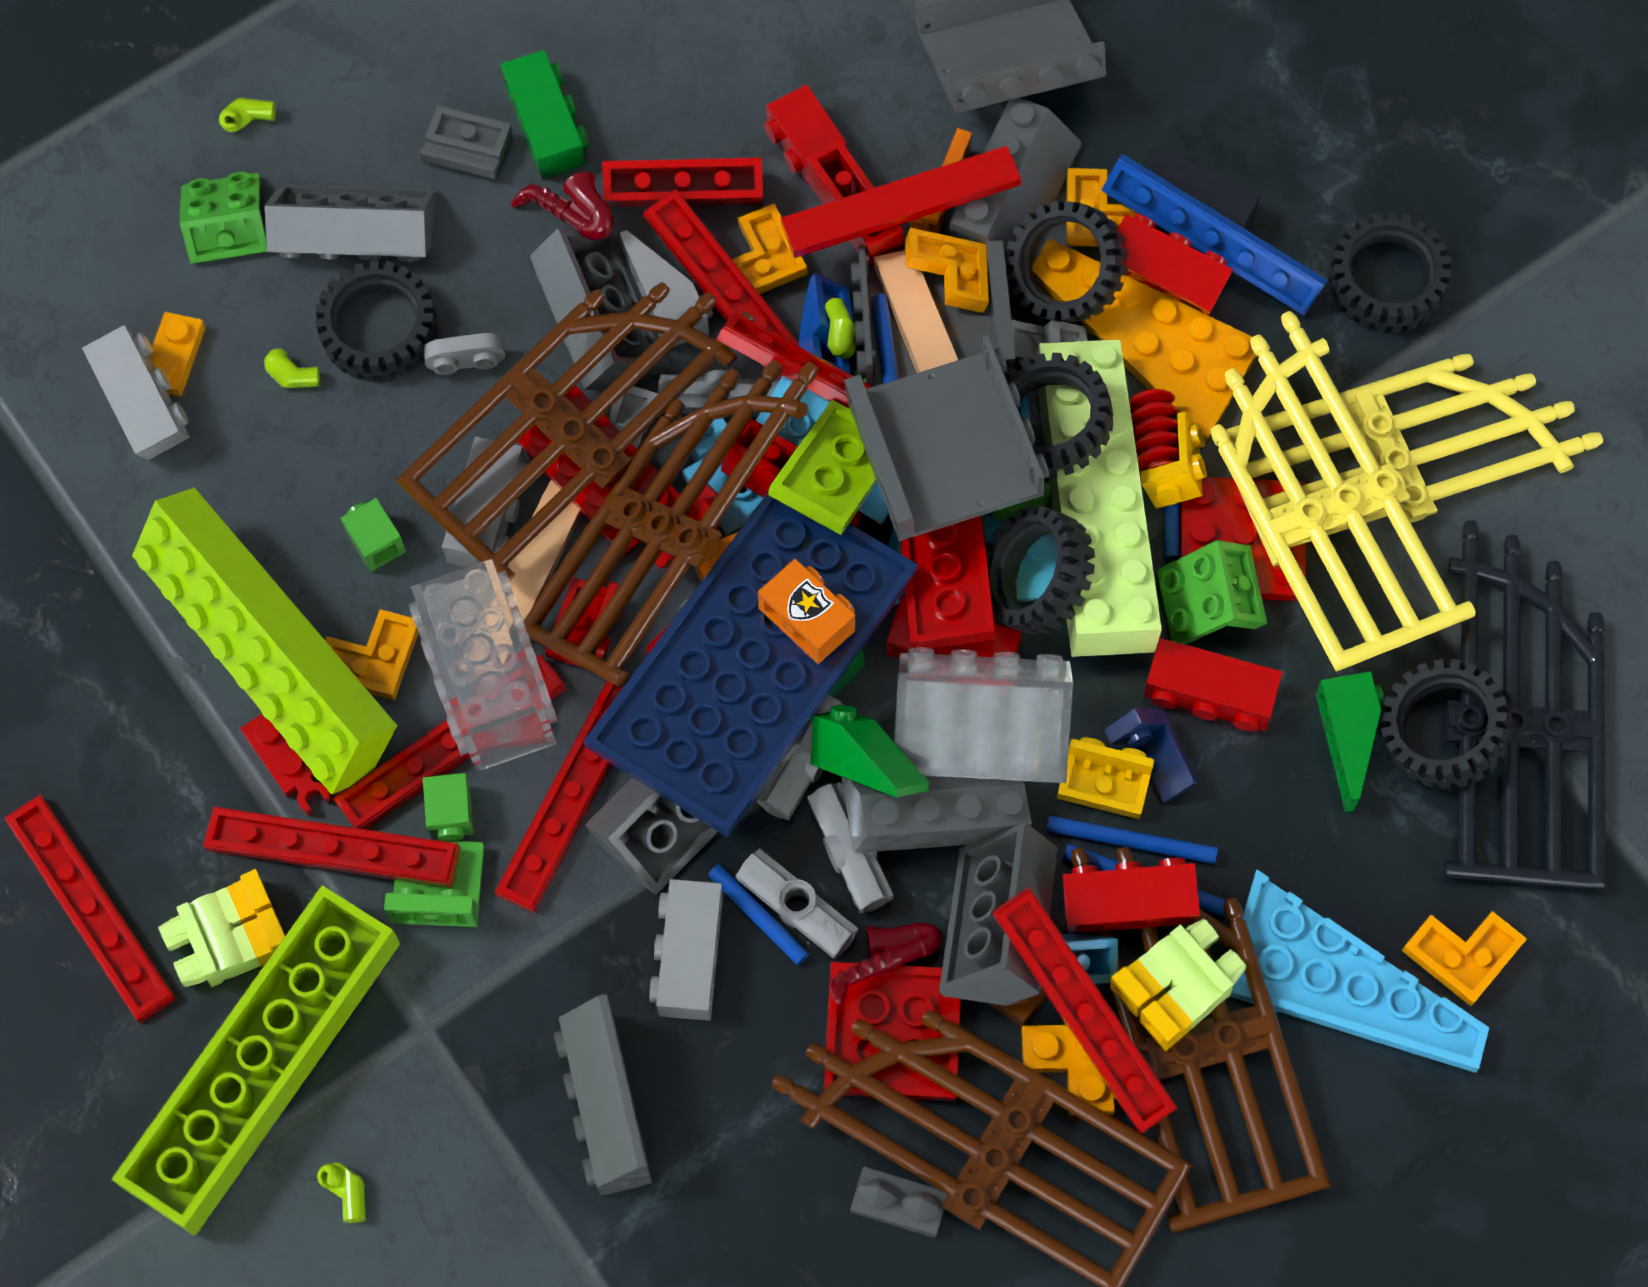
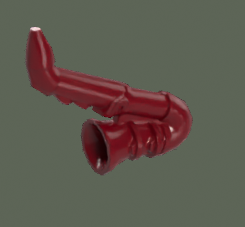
M590 171L576 173L563 184V191L573 200L572 202L563 197L559 198V195L552 193L549 188H541L540 185L530 183L516 194L510 204L512 208L525 206L533 200L559 220L567 222L579 231L581 236L593 241L607 238L614 227V216L611 208L596 191L595 177Z
M916 922L888 929L866 926L870 960L866 959L857 966H850L845 972H841L832 979L830 989L835 1002L839 1005L845 1000L848 987L852 984L881 973L888 974L891 970L896 969L897 966L918 958H926L938 951L943 942L941 930L936 925Z

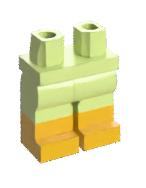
M256 869L241 875L240 881L217 892L201 896L190 904L187 902L177 906L176 909L179 916L170 919L158 927L169 951L191 942L195 953L174 962V967L184 987L199 984L206 980L213 987L224 982L223 980L265 965L285 938V933Z
M1204 918L1186 929L1180 924L1170 935L1159 941L1127 968L1126 966L1111 977L1110 988L1135 1017L1141 1014L1140 1023L1165 1051L1169 1050L1231 995L1233 985L1246 968L1245 963L1231 949L1215 963L1206 954L1205 950L1214 944L1219 936Z

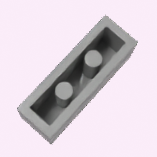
M123 325L82 347L135 455L150 460L190 438L185 428V425L189 424L188 417L178 402L173 404L167 392L171 388V384L164 371L160 367H154L149 357L153 353V349L143 332L137 333Z
M475 436L466 468L495 440ZM513 445L455 501L452 514L464 525L470 522L529 464V462H526L523 447ZM516 499L478 536L494 554L509 541V536L505 535L509 522L515 523L518 517L519 499ZM446 531L442 550L447 563L488 571Z
M670 879L668 893L660 894L659 918L665 919L664 935L656 934L654 960L661 961L659 977L652 976L649 996L650 1003H656L659 1017L711 1021L723 903L721 883Z

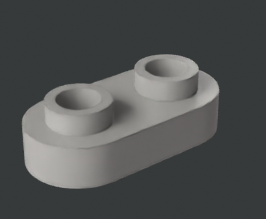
M492 333L437 339L424 346L425 366L440 375L455 373L458 369L473 367L483 370L496 367L505 358L503 338Z

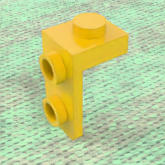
M1186 411L1177 413L1179 461L1141 471V485L1156 509L1203 496L1202 478H1206L1207 472L1204 460L1200 455V448L1205 446V439L1198 423L1193 424Z

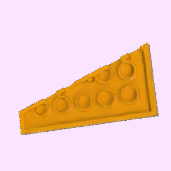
M1049 238L1032 268L1035 281L1055 301L1067 302L1080 298L1092 288L1099 275L1100 262ZM1122 275L1120 282L1124 283L1121 292L1115 291L1113 294L1116 298L1111 305L1103 306L1105 311L1099 315H1091V319L1081 321V326L1086 327L1091 335L1095 334L1101 341L1120 340L1124 367L1149 390L1164 389L1172 392L1175 395V401L1171 404L1177 407V413L1186 411L1192 423L1200 425L1205 444L1207 445L1211 438L1210 429L1218 425L1234 397L1233 390H1230L1226 383L1225 372L1235 368L1244 379L1257 357L1250 343L1252 336L1209 315L1207 316L1128 276Z

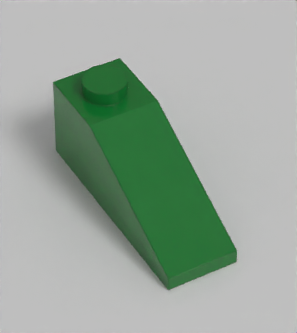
M1371 671L1321 680L1315 694L1345 812L1354 811L1360 799L1381 709H1384L1382 688L1379 684L1374 685Z
M847 705L832 706L831 712L815 714L813 716L811 765L894 797L929 791V781L874 719L856 713L857 709L855 707Z

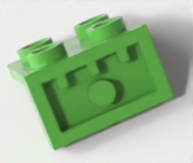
M236 172L227 178L215 180L200 178L181 186L180 226L191 264L267 251L266 228L261 212V180L259 173Z
M1217 540L1159 568L1157 571L1171 641L1186 645L1225 626L1257 629L1267 624L1251 546Z
M445 841L458 843L461 847L452 889L395 880L394 892L386 893L384 910L391 923L477 927L484 860L483 843Z

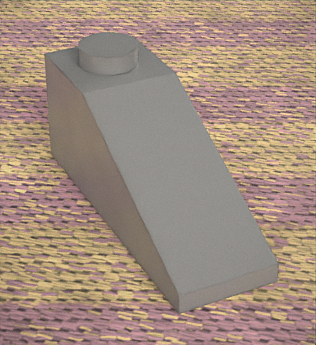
M626 230L619 233L623 255L642 298L649 295V291L661 282H664L670 288L667 297L661 303H657L656 308L649 315L678 320L691 306H695V302L701 296L698 295L691 280ZM712 309L707 314H703V318L693 328L706 335L709 334L708 318L713 317ZM680 339L673 347L686 343V341Z

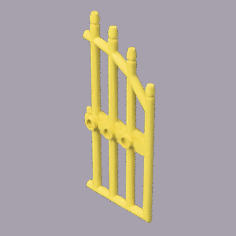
M1288 311L1282 314L1281 320L1286 332L1290 333L1289 338L1297 353L1279 365L1273 352L1269 351L1270 346L1261 335L1252 337L1250 339L1252 350L1259 357L1258 361L1266 377L1252 396L1248 387L1244 385L1241 374L1235 368L1226 371L1224 374L1226 383L1230 390H1233V396L1243 413L1236 443L1234 445L1233 442H1230V436L1221 424L1212 427L1210 432L1215 445L1219 447L1220 455L1337 672L1475 616V609L1470 601L1456 606L1400 504L1410 499L1403 478L1399 471L1395 470L1392 463L1381 467L1378 465L1320 360V357L1329 353L1327 341L1322 338L1311 343L1304 329L1300 327L1301 323L1292 311ZM1304 366L1307 368L1364 472L1363 474L1345 481L1340 477L1287 379ZM1275 392L1327 488L1308 495L1304 493L1261 413ZM1254 435L1290 502L1270 510L1246 468ZM1385 510L1440 610L1439 613L1422 620L1417 618L1363 517ZM1345 524L1349 526L1403 626L1402 628L1381 635L1326 533L1327 531ZM1309 538L1311 539L1365 640L1364 643L1343 650L1289 546Z
M1460 354L1454 356L1453 359H1444L1339 393L1378 465L1381 467L1392 463L1395 470L1399 471L1403 478L1410 499L1400 504L1411 523L1437 513L1438 510L1433 502L1435 500L1553 462L1559 473L1568 472L1574 467L1569 457L1582 453L1585 449L1588 451L1598 447L1603 443V437L1601 433L1593 432L1582 435L1581 438L1576 437L1559 443L1544 424L1553 422L1556 418L1568 417L1574 413L1575 407L1573 402L1562 401L1554 404L1553 407L1547 406L1530 411L1510 398L1509 395L1515 394L1517 391L1528 390L1536 385V379L1533 374H1522L1516 376L1515 379L1509 378L1491 385L1453 374L1454 371L1466 370L1474 364L1470 354ZM1426 382L1463 393L1394 416L1384 398L1385 395ZM1323 398L1302 405L1309 420L1331 413ZM1487 402L1511 417L1510 419L1409 451L1400 432L1401 430ZM1286 411L1264 417L1272 432L1293 425ZM1240 425L1226 429L1230 436V442H1233L1234 445ZM1528 430L1542 447V449L1428 486L1425 485L1417 468V465ZM1342 432L1320 439L1328 454L1349 447ZM1305 445L1282 451L1290 466L1312 459ZM1267 457L1247 463L1246 468L1252 478L1274 472ZM1361 467L1339 475L1345 481L1364 472ZM1323 479L1301 486L1306 495L1327 488ZM1285 491L1263 498L1269 510L1290 502ZM1243 498L1273 567L1278 566L1279 564ZM1381 510L1363 517V519L1368 523L1386 517L1387 514L1385 510ZM1345 524L1326 533L1331 535L1350 528ZM1309 538L1307 540L1289 546V548L1310 542L1311 539Z

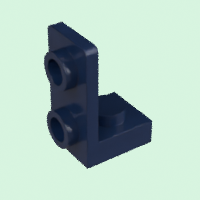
M1134 708L1104 729L1111 745L1129 744L1130 747H1136L1137 750L1144 752L1148 758L1155 760L1150 777L1163 802L1172 801L1197 784L1198 780L1163 708Z

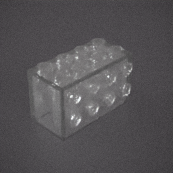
M490 559L411 586L415 602L409 603L408 606L415 626L418 628L422 640L421 645L434 675L433 680L441 703H443L446 719L460 755L469 753L476 772L556 745L557 742L550 724L558 722L506 571L497 573L494 562Z
M923 647L910 648L908 653L900 652L895 744L922 775L1066 783L1073 689L1070 661H1062L1063 658L1061 656L1053 654L1038 655L1037 660L1020 659L1019 654L1012 652L994 653V657H977V653L971 650H953L951 655L934 654L933 649Z

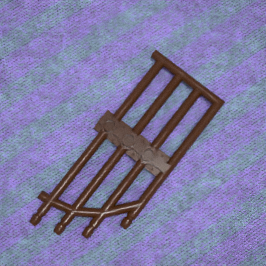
M664 282L655 285L649 291V295L644 296L628 312L590 316L591 311H595L605 299L604 294L600 290L592 291L584 298L583 303H579L414 461L395 482L504 586L507 585L515 576V573L507 565L591 482L594 481L603 490L621 474L623 469L631 462V459L623 451L665 411L672 401L684 393L716 360L726 368L735 362L738 356L729 349L728 345L693 328L703 318L702 315L707 314L717 302L711 293L708 292L701 296L695 302V306H691L676 320L649 315L656 308V304L661 303L670 292V288ZM746 311L741 314L754 322V318L749 312ZM634 328L662 333L583 412L578 410L565 397ZM607 331L553 385L535 369L569 335ZM680 339L702 350L612 440L594 425ZM506 398L522 415L435 497L419 480L495 406ZM535 425L552 442L470 522L464 525L448 508ZM564 453L581 470L494 554L478 536Z
M772 360L763 370L762 377L757 379L749 393L745 396L728 399L730 392L736 388L741 378V374L731 368L724 374L720 380L721 384L716 386L703 407L680 418L685 404L678 399L672 401L665 409V415L659 418L519 626L518 633L620 688L624 687L630 676L628 672L622 670L623 666L690 565L700 569L705 561H709L717 550L716 543L722 536V533L715 529L788 418L791 416L802 419L806 416L808 406L806 403L800 402V400L808 390V384H812L816 378L819 368L812 362H807L799 371L798 378L793 380L782 398L767 396L772 388V383L777 381L783 369L779 362ZM755 412L771 413L701 520L697 521L688 517L687 514ZM732 416L672 508L659 503L712 422L716 419ZM682 437L645 494L642 495L633 491L632 488L658 449ZM607 525L620 530L553 631L551 632L540 626ZM636 538L646 543V547L581 644L577 646L568 641V637L633 540ZM665 552L675 557L607 661L594 655L661 553Z
M1084 847L1071 851L1074 867L1090 865L1091 862ZM1129 847L1120 848L1116 851L1118 864L1136 862ZM1230 898L1224 901V912L1226 918L1230 920L1229 927L1199 908L1200 920L1204 918L1218 934L1217 941L1237 953L1239 958L1245 963L1244 974L1255 1006L1229 1013L1226 1001L1224 1000L1211 1011V1019L1200 1021L1169 1050L1165 1051L1153 1036L1144 1037L1138 1016L1135 1017L1112 990L1123 1028L1158 1080L1184 1073L1223 1199L1197 1207L1188 1176H1186L1175 1195L1180 1212L1167 1216L1172 1233L1332 1187L1246 920L1242 918L1243 910L1237 898ZM1192 924L1183 925V927L1186 929ZM1156 927L1139 928L1145 952L1147 953L1160 941ZM1112 931L1094 932L1095 935L1114 938ZM1208 948L1205 950V952L1212 959ZM1118 953V971H1119V970H1121V969L1123 968V966H1122L1121 959H1120V956H1119V953ZM1269 1049L1309 1175L1285 1182L1282 1180L1243 1058L1245 1055ZM1224 1061L1227 1063L1266 1186L1244 1194L1239 1193L1200 1069ZM1169 1115L1153 1125L1158 1143L1181 1157Z
M928 1009L921 1021L931 1030L939 1031L943 1037L900 1042L882 1030L874 1029L872 1024L857 1019L851 1031L862 1040L870 1041L872 1046L881 1051L855 1064L849 1063L836 1054H830L828 1049L821 1045L811 1043L806 1051V1055L816 1064L824 1065L826 1070L838 1076L819 1096L801 1085H796L793 1080L786 1076L777 1074L771 1086L777 1092L784 1096H789L793 1102L807 1109L799 1120L807 1127L814 1130L822 1119L946 1193L947 1196L941 1207L952 1213V1215L980 1230L987 1218L1099 1287H1124L1193 1165L950 1020L946 1021L944 1016ZM968 1051L1015 1080L1003 1101L1000 1102L927 1057ZM897 1062H901L993 1118L980 1140H977L871 1075ZM855 1086L968 1154L970 1157L958 1178L955 1179L836 1107L835 1104ZM1053 1103H1056L1168 1170L1156 1193L1154 1194L1042 1127L1041 1123ZM1033 1141L1145 1208L1146 1211L1134 1232L1132 1233L1019 1165L1018 1163L1030 1142ZM1008 1180L1013 1181L1124 1248L1112 1271L1106 1270L995 1203Z

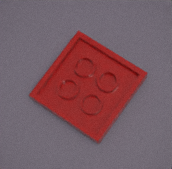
M1202 478L1203 496L1180 502L1181 558L1217 540L1251 546L1262 599L1298 601L1280 566L1273 567L1234 479ZM1253 479L1262 498L1284 492L1279 480ZM1299 481L1301 486L1305 485V481ZM1306 543L1292 547L1290 550L1306 578Z
M831 962L830 987L832 979L841 972H845L848 967L857 966L859 963ZM897 966L896 969L891 970L888 974L881 973L850 985L845 1000L839 1005L835 1002L830 989L826 1049H828L830 1054H836L851 1064H855L880 1052L881 1050L872 1046L870 1041L862 1040L851 1031L857 1019L872 1024L874 1029H880L900 1042L943 1037L939 1031H933L928 1028L921 1019L928 1009L944 1016L946 1021L950 1020L959 1025L960 999L945 997L939 993L942 968ZM958 1053L927 1057L957 1075ZM897 1062L871 1075L909 1099L956 1102V1095L901 1062ZM826 1069L824 1090L838 1077ZM855 1086L844 1095L871 1097Z

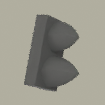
M863 1167L850 1212L936 1238L944 1208L941 1205L947 1194L930 1186Z

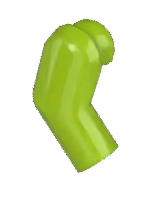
M238 98L221 112L219 123L226 131L237 132L254 119L274 121L276 117V102Z
M832 298L825 305V310L830 319L827 344L833 355H837L840 359H848L856 351V343L853 341L855 325L844 301L840 298Z
M280 348L272 349L265 357L264 366L267 373L281 387L287 389L320 387L319 367L297 368L287 357L288 353Z
M334 1162L323 1165L317 1174L318 1182L322 1187L327 1188L342 1199L343 1222L356 1223L365 1221L363 1179L344 1164Z

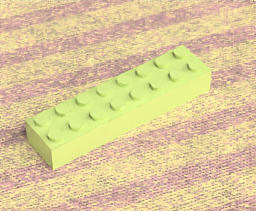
M1121 341L1040 343L1038 354L1044 353L1046 360H1051L1052 352L1061 353L1065 361L1069 355L1078 357L1080 364L1086 361L1092 366L1093 371L1097 370L1106 384L1113 410V430L1109 431L1110 440L1107 446L1101 445L1102 453L1096 459L1090 455L1088 457L1089 465L1083 469L1078 464L1073 465L1074 473L1065 476L1064 470L1060 469L1057 470V477L1049 478L1053 510L1061 512L1081 523L1086 528L1085 533L1089 534L1092 539V543L1088 546L1094 548L1095 557L1088 560V562L1095 565L1094 574L1086 576V580L1092 582L1090 590L1082 589L1080 595L1085 598V601L1081 607L1073 605L1076 614L1071 620L1067 619L1071 657L1155 652L1162 628ZM1046 385L1037 389L1045 446H1054L1070 440L1085 428L1090 418L1091 405L1088 398L1080 390L1067 385Z

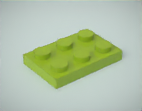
M833 399L829 402L772 482L768 493L769 496L842 535L877 484L849 408Z

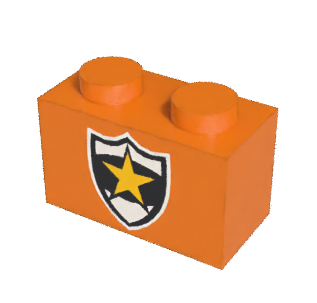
M794 559L758 591V608L819 665L855 632V609L841 594L835 596L824 586L825 581L813 567L807 566L805 568Z

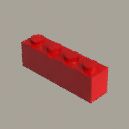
M762 158L602 161L603 200L610 207H651L675 189L689 206L763 203Z

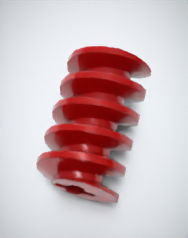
M1164 389L1146 390L1129 399L1140 479L1141 471L1179 461V448H1177L1179 440L1176 433L1178 431V421L1174 419L1177 416V407L1171 404L1175 401V395Z

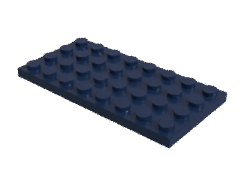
M767 493L585 738V747L728 838L813 719V716L818 712L917 573L918 564L850 523L842 535L769 496ZM794 559L805 568L807 566L813 567L824 579V586L835 596L837 594L844 596L855 609V632L819 665L758 608V591Z

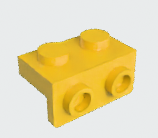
M1094 738L1071 739L1057 799L1140 820L1155 760L1148 758L1144 752L1137 749L1123 748L1120 751L1105 747L1103 742Z

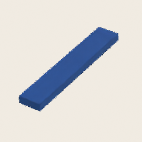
M1124 154L1116 162L1101 191L1133 211L1151 219L1156 225L1167 232H1175L1184 236L1192 242L1191 246L1201 253L1205 254L1206 251H1211L1222 256L1228 261L1226 266L1233 269L1232 272L1305 316L1327 281L1322 276Z

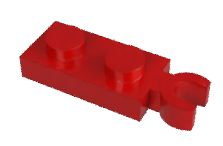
M260 714L240 728L285 796L288 798L298 792V804L307 816L310 817L314 814L308 804L310 797L313 795H321L327 804L332 802L329 791L322 783L313 782L316 778L310 768L295 750L289 747L285 738L263 714Z

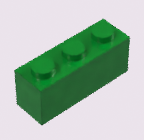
M541 50L501 63L504 85L541 179L586 165L583 149L589 148L588 140L582 125L575 127L571 118L576 116V111L570 94L562 95L559 86L563 85L564 82L557 62L550 64L545 50Z

